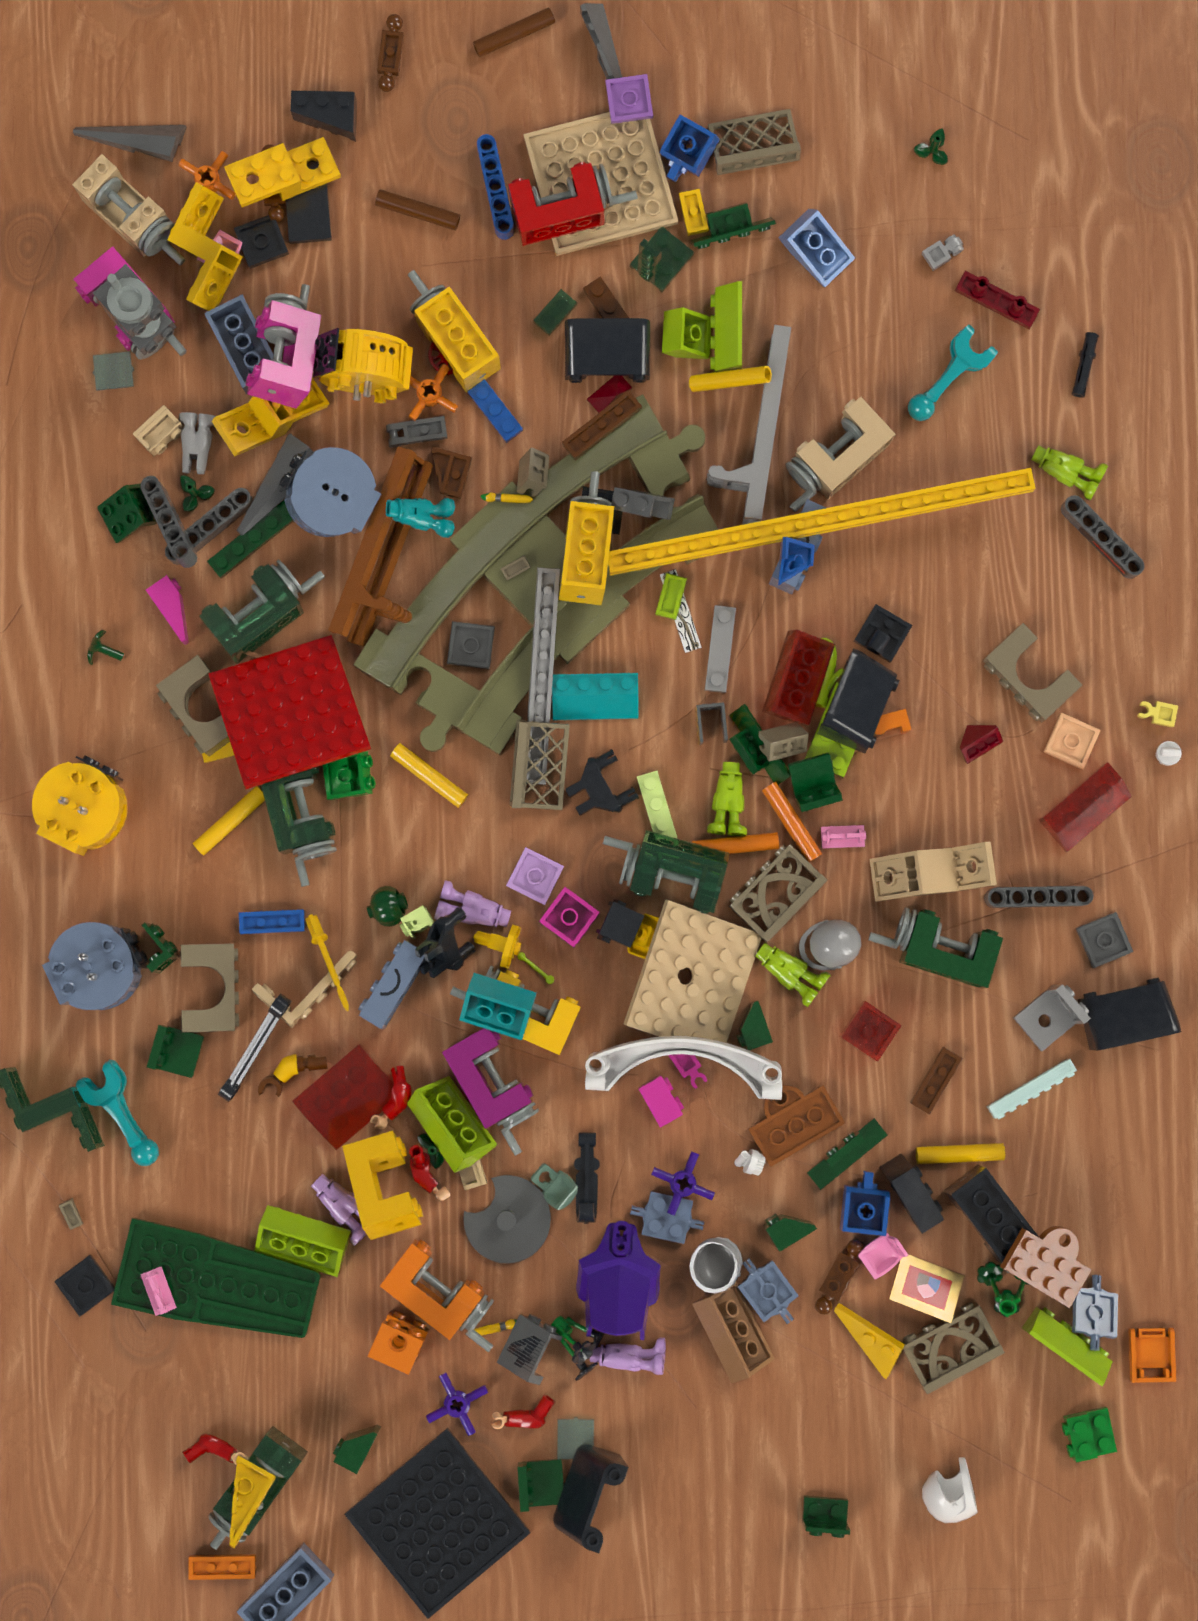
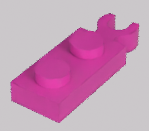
M668 1055L683 1078L690 1075L691 1085L695 1089L698 1088L695 1084L697 1077H701L704 1082H707L706 1076L697 1071L701 1064L695 1055Z

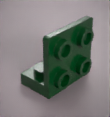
M141 484L124 485L97 506L115 543H120L142 526H150L157 523L141 490Z
M829 753L788 764L795 801L801 812L843 801L842 793L835 781Z
M144 922L142 927L163 951L162 953H155L149 959L150 963L147 965V968L151 973L160 974L179 958V955L176 953L179 950L172 941L168 942L163 937L165 933L159 925Z
M158 1025L146 1068L159 1069L192 1078L204 1036L191 1032H182L180 1029L165 1025Z
M562 1460L518 1462L520 1512H529V1508L535 1506L558 1505L564 1487Z
M804 1496L802 1524L805 1531L809 1532V1535L822 1536V1533H831L832 1537L844 1538L845 1535H850V1528L847 1524L848 1499Z

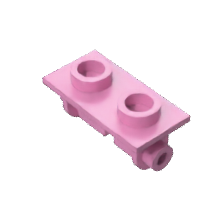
M864 825L821 827L822 848L865 847L866 831H864Z
M162 1266L140 1274L155 1316L177 1308Z

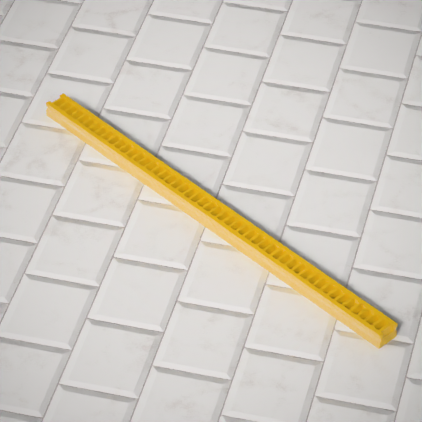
M1027 468L613 550L609 551V574L612 576L778 543L782 541L783 537L798 539L1030 493L1036 489L1032 469Z

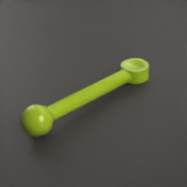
M520 952L518 954L517 958L520 961L523 960L524 962H526L535 971L542 975L546 979V982L548 984H552L554 982V977L551 975L548 976L539 967L532 963L528 958H526L525 953Z

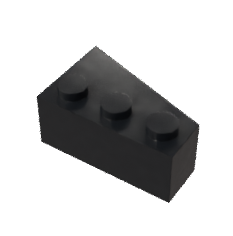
M291 90L290 111L294 121L317 129L321 128L330 131L335 135L339 134L356 142L357 99L355 92Z
M899 1154L879 1167L891 1183L890 1186L897 1193L902 1205L922 1234L944 1220L940 1213L943 1209L937 1200L933 1201L930 1195L933 1192L926 1182L922 1183L920 1178L923 1175L917 1165L912 1166L902 1154Z

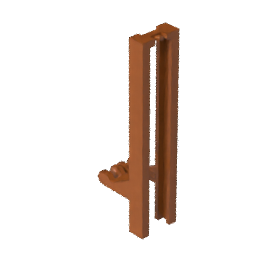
M397 447L380 492L381 496L371 515L328 631L344 637L348 636L351 629L347 641L365 647L376 616L402 623H408L412 619L410 611L403 609L400 605L384 597L410 529V525L401 524L398 521L393 520L391 523L393 517L386 516V502L388 499L395 500L400 498L401 494V499L421 498L433 468L431 463L424 461L416 455L417 453L410 449Z

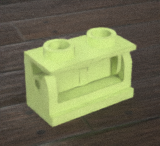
M422 905L400 918L402 924L399 926L405 936L415 939L414 933H420L432 926L434 920L427 908Z

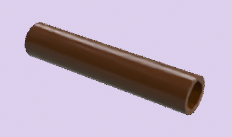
M548 7L473 41V46L480 58L554 24L555 18Z
M379 189L375 200V206L456 231L459 225L461 215L385 190Z

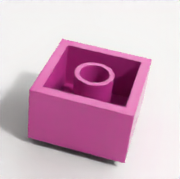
M564 887L539 922L575 948L600 912Z
M659 1075L638 1087L660 1128L683 1115L681 1110L684 1109V1106L678 1096H672L670 1091L673 1090V1087L667 1077L663 1079Z

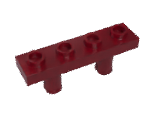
M966 270L955 289V292L1029 330L1040 311L1039 308L1028 303L1024 296L1016 297L989 283L987 277H977Z

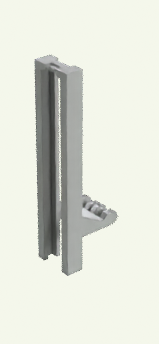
M774 325L771 336L767 366L771 369L772 378L769 383H764L752 464L733 471H725L722 466L715 465L710 466L709 473H707V485L711 487L747 492L742 525L762 520L791 327Z

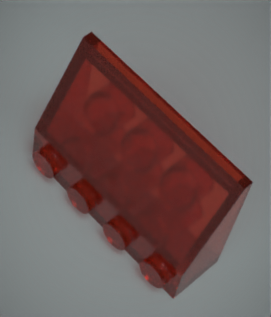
M359 1044L292 1102L319 1133L337 1150L366 1126L373 1115H379L382 1112V1108L391 1099V1089L394 1083L365 1047Z

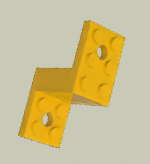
M196 182L167 240L205 260L193 286L189 290L186 300L210 311L218 307L243 256L205 236L224 198Z

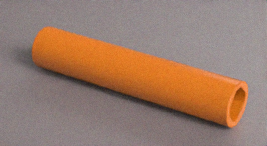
M777 782L762 790L763 794L804 858L811 862L822 855V852Z
M777 832L692 841L693 858L779 849Z

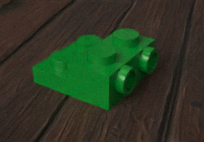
M368 751L323 765L327 800L373 794L372 789L375 788L376 783L374 777L370 774L373 759L371 755H368Z
M1107 1407L1063 1416L1062 1430L1064 1436H1068L1069 1444L1066 1445L1069 1458H1073L1076 1463L1095 1459L1100 1455L1117 1452Z

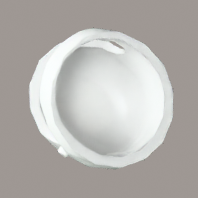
M959 1457L960 1471L956 1476L945 1479L938 1471H934L929 1475L922 1488V1499L927 1510L936 1520L943 1523H957L978 1513L967 1462L963 1457Z

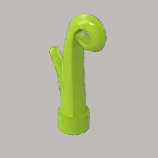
M819 638L814 643V651L819 656L828 657L816 690L812 693L809 703L819 708H826L830 690L836 680L842 675L844 669L841 668L835 672L837 660L835 644L828 638ZM820 645H826L828 650L822 651Z

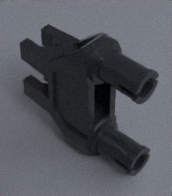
M612 749L597 758L589 757L581 780L565 789L569 798L583 790L588 794L590 799L576 807L579 816L594 808L620 813L623 806L639 799L637 793L629 796L635 792L633 786L617 796L613 795L601 774L602 769L618 761L616 755L613 756L614 752Z
M457 907L448 916L438 918L432 924L426 940L415 949L416 956L421 958L424 955L426 960L420 966L422 974L425 975L429 972L430 977L435 978L446 969L458 971L463 967L464 961L476 952L474 945L468 941L458 949L454 927L466 919V913L462 908Z

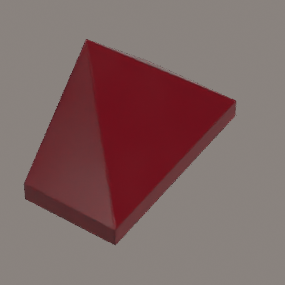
M613 376L589 396L587 401L600 413L625 392L632 390V386L623 376Z
M967 725L960 745V750L967 764L1003 742L998 727L996 725Z

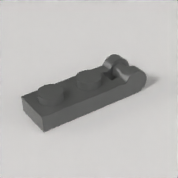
M444 416L386 425V431L390 437L388 445L391 448L448 439ZM403 431L404 437H398L397 432Z

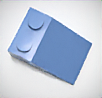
M808 209L778 237L788 251L823 287H826L855 259L821 213L815 209Z

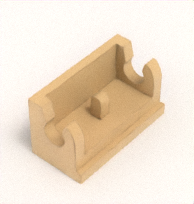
M481 1159L459 1171L464 1190L488 1183Z

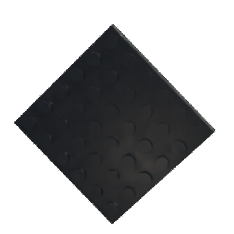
M448 1427L344 1514L427 1619L531 1533L530 1529Z

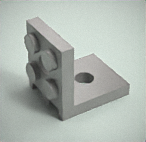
M1063 984L1052 985L1013 1017L1040 1051L1045 1050L1075 1024H1085L1091 1019L1088 1016L1089 1010L1082 1002L1078 1004L1073 998L1075 993L1068 985L1064 987ZM1043 1014L1047 1015L1050 1019V1023L1046 1027L1040 1026L1038 1022L1039 1017Z

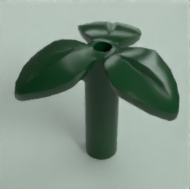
M943 128L938 129L931 135L930 146L920 143L913 149L916 155L922 158L928 157L931 153L932 161L936 164L944 165L948 163L947 154L944 151L938 150L945 142Z
M185 475L180 477L182 490L190 494V496L183 500V510L185 512L192 511L198 506L197 497L205 501L211 498L215 492V489L209 485H203L197 490L195 480Z
M105 630L96 633L88 648L87 659L90 665H93L92 658L95 652H100L119 661L124 656V653L101 644L100 638L106 633Z
M427 1133L418 1135L417 1139L420 1145L428 1149L432 1166L435 1169L439 1168L445 1158Z

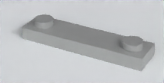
M717 605L714 607L704 691L726 693L736 608Z

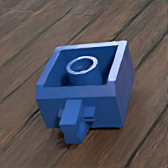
M680 114L660 150V154L670 161L668 165L671 168L667 178L677 182L681 173L686 174L687 171L699 177L720 141L718 136ZM693 144V147L687 149L686 145Z
M864 1171L863 1181L857 1182V1187L844 1185L840 1221L841 1231L886 1236L890 1191L877 1189L878 1184H873V1172ZM864 1205L870 1209V1212H866L865 1216L860 1212Z

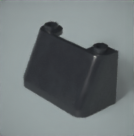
M574 318L565 320V380H569L570 383H581L582 379H585L586 376H629L635 383H644L646 380H650V320L644 318Z
M853 648L817 734L864 754L868 748L872 749L877 739L874 733L891 691L895 692L900 680L896 679L897 674L863 652Z
M1158 977L1146 980L1147 984L1103 995H1097L1096 991L1083 994L1084 998L1078 999V1003L1082 1002L1089 1010L1088 1016L1091 1018L1084 1024L1089 1050H1104L1182 1032L1165 981H1160Z
M588 1444L578 1447L553 1515L554 1525L559 1531L587 1550L599 1553L601 1550L603 1535L599 1529L590 1525L604 1484L620 1485L626 1477L629 1467L620 1454Z

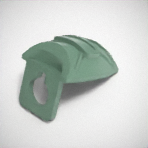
M545 1163L531 1177V1180L543 1189V1197L547 1203L557 1210L567 1207L577 1194L578 1187L568 1174L561 1170L557 1173ZM549 1172L551 1180L549 1182L539 1181L541 1173Z

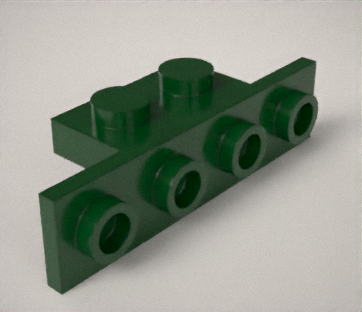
M745 202L706 213L710 235L690 241L694 247L703 249L709 247L711 242L718 241V243L730 241L732 236L745 237L750 235V231L758 229L759 232L769 230L771 225H775L776 222L770 217L752 223L748 203Z
M743 704L730 714L740 732L729 740L752 775L765 769L772 781L777 782L779 785L790 777L789 769L782 759L767 760V757L759 748V745H764V742L759 738V731L763 730L746 704Z
M873 1118L855 1134L851 1132L844 1137V1143L838 1148L835 1145L826 1152L827 1157L809 1170L807 1174L818 1188L822 1190L887 1137L888 1134L876 1119Z

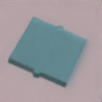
M130 352L93 356L94 371L92 373L95 376L97 391L134 387V368L132 367Z
M577 1417L574 1419H558L557 1459H573L577 1448L581 1445L588 1444L594 1446V1419H578Z

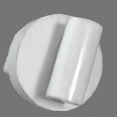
M1166 741L1158 746L1155 756L1160 764L1171 766L1180 760L1181 748L1175 742Z
M750 1149L749 1152L742 1151L734 1163L737 1167L743 1166L744 1173L759 1176L763 1171L766 1159L763 1154Z

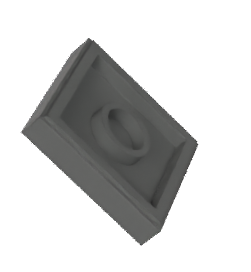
M452 621L447 665L490 669L495 626Z
M1117 912L1075 928L1092 968L1133 952Z

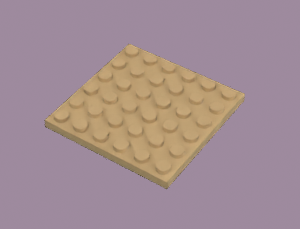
M610 112L524 134L540 198L568 191L567 178L571 177L570 168L580 162L591 163L597 169H599V164L604 165L612 196L635 190L638 199L616 204L612 207H609L608 203H606V208H604V225L552 238L556 256L678 224L679 221L650 119L611 124Z

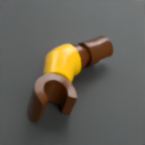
M293 1054L282 1058L273 1072L274 1076H267L261 1080L258 1086V1094H263L264 1086L272 1083L277 1088L275 1095L280 1097L283 1089L282 1083H286L294 1075H298L299 1072H304L305 1069H309V1071L328 1069L326 1056L316 1057V1055H308V1058H304V1056Z

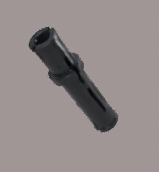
M1085 333L1083 348L1079 352L1080 361L1071 393L1072 396L1085 397L1092 362L1096 358L1095 349L1099 335L1096 333Z

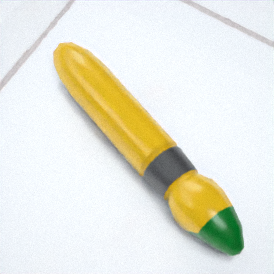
M489 492L480 496L486 502L530 503L533 501L532 497L519 494H495Z
M510 1319L506 1322L495 1323L473 1330L481 1336L507 1329L511 1330L517 1319Z

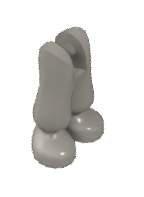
M179 413V420L185 425L181 432L183 473L191 472L192 459H196L197 474H205L212 443L210 427L214 426L211 421L216 416L199 414L198 417L195 413ZM197 421H198V422H199V427H198V431L196 432V431H195V425L197 424Z

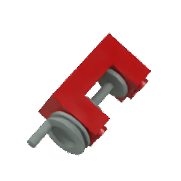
M585 162L577 163L574 167L570 168L571 177L567 178L568 191L539 198L536 187H531L529 179L518 178L508 184L510 201L522 246L604 225L605 204L608 203L609 207H612L616 204L638 199L636 190L612 196L604 165L599 164V169H597L591 163L586 164Z

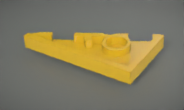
M839 1303L834 1312L883 1378L887 1379L905 1344Z
M239 1455L236 1458L237 1465L229 1535V1546L233 1548L236 1547L276 1479L275 1475Z

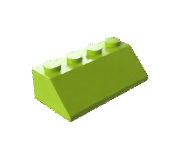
M737 281L715 287V293L710 296V307H714V315L710 316V328H714V336H710V349H714V357H710V370H714V372L736 370L742 367V281Z
M450 1076L416 1089L407 1103L454 1173L473 1165L497 1145Z
M267 1205L259 1224L254 1251L338 1277L351 1230Z
M1036 1307L1022 1329L1096 1383L1103 1386L1113 1362L1107 1358L1109 1353L1099 1347V1351H1091L1090 1339L1083 1334L1075 1335L1071 1332L1072 1326L1063 1320L1061 1323L1053 1319L1055 1314L1044 1307L1041 1310Z

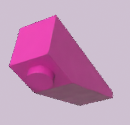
M166 575L147 588L146 591L181 642L186 645L189 643L183 597L179 592L182 588L175 578L171 580Z

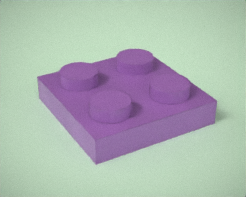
M647 74L605 80L611 124L653 118Z

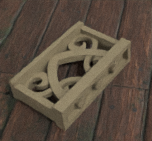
M791 844L787 847L783 845L775 853L777 858L772 863L768 860L760 868L762 873L757 878L753 875L746 882L745 886L747 889L742 894L738 891L730 899L732 904L729 907L766 943L827 881ZM791 857L796 860L797 870L795 874H790L792 870L791 864L788 868L782 867V862L785 858ZM776 865L777 871L779 873L767 875V873ZM802 866L816 878L814 882L799 876ZM782 880L790 881L787 886V896L792 904L788 907L783 903L774 902L766 906L765 892L767 883ZM794 882L798 883L795 888L800 889L798 895H794L791 892ZM759 883L758 895L750 892ZM751 898L753 904L749 907L759 906V911L746 913L742 908L743 901ZM778 907L780 914L775 916L773 910L768 913V909ZM761 914L768 929L764 932L751 918Z
M970 1302L962 1306V1311L953 1315L952 1323L944 1320L936 1325L930 1323L922 1328L923 1332L917 1335L912 1333L903 1338L904 1342L902 1343L905 1344L903 1351L927 1394L1005 1353L979 1304ZM970 1316H974L979 1320V1328L974 1334L969 1333L973 1330V1322L970 1326H966L964 1323ZM958 1322L959 1328L950 1327ZM984 1329L992 1342V1345L989 1347L978 1338ZM935 1335L931 1343L927 1338ZM945 1335H954L966 1339L960 1350L961 1362L956 1363L952 1358L945 1355L937 1356L940 1343ZM973 1343L974 1345L970 1349H974V1354L969 1356L966 1354V1349ZM917 1344H925L924 1351L919 1352L924 1355L929 1354L928 1359H918L914 1356L913 1350ZM937 1361H947L949 1364L948 1368L945 1370L941 1369L942 1363L937 1364ZM918 1364H928L929 1379L925 1380Z

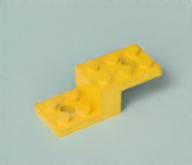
M324 137L289 151L286 150L284 143L224 166L241 208L278 193L282 201L341 178V174ZM309 161H317L319 164L318 168L314 170L307 167ZM250 175H256L259 180L255 184H250L247 182V178Z
M312 378L310 392L297 408L252 396L248 403L214 417L211 422L233 455L238 456L285 435L293 422L327 408L330 403ZM237 426L245 428L246 433L239 432Z

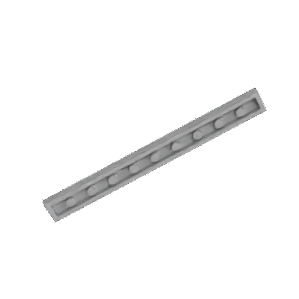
M537 567L527 721L550 723L560 569ZM531 726L530 736L534 741L545 734L540 727ZM548 736L538 743L544 752L548 751ZM535 746L529 751L528 757L534 763L543 754ZM546 757L536 765L542 774L547 771ZM534 767L527 773V779L531 784L541 776ZM542 779L538 784L546 785V781Z

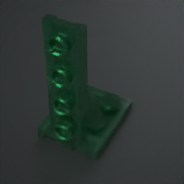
M660 227L649 242L646 239L641 241L639 244V254L630 263V268L635 269L645 281L651 282L660 292H663L692 258L694 251L664 227Z

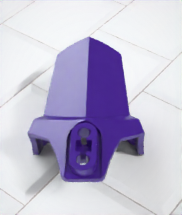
M626 1221L609 1223L597 1250L579 1260L576 1291L578 1298L585 1302L586 1337L591 1336L592 1328L600 1332L615 1336L628 1335L640 1331V1340H644L649 1306L655 1304L659 1297L661 1265L644 1253L634 1224H628ZM619 1230H624L623 1236H620Z

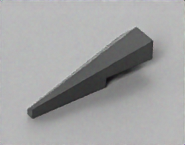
M596 3L580 5V14L597 49V59L606 79L622 78L604 5Z
M186 125L75 127L73 134L134 153L137 151L173 162L178 145L181 146L187 127Z
M291 433L285 438L286 440L282 448L278 451L274 463L269 468L254 496L252 504L247 509L244 519L236 530L241 536L286 497V490L279 492L281 488L279 482L284 474L290 472L291 467L289 464L293 456L306 450L307 453L304 457L306 459L313 452L309 446Z

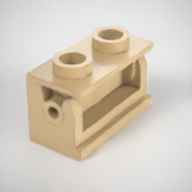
M163 405L133 435L155 456L156 454L160 455L163 453L171 440H176L181 436L184 426Z

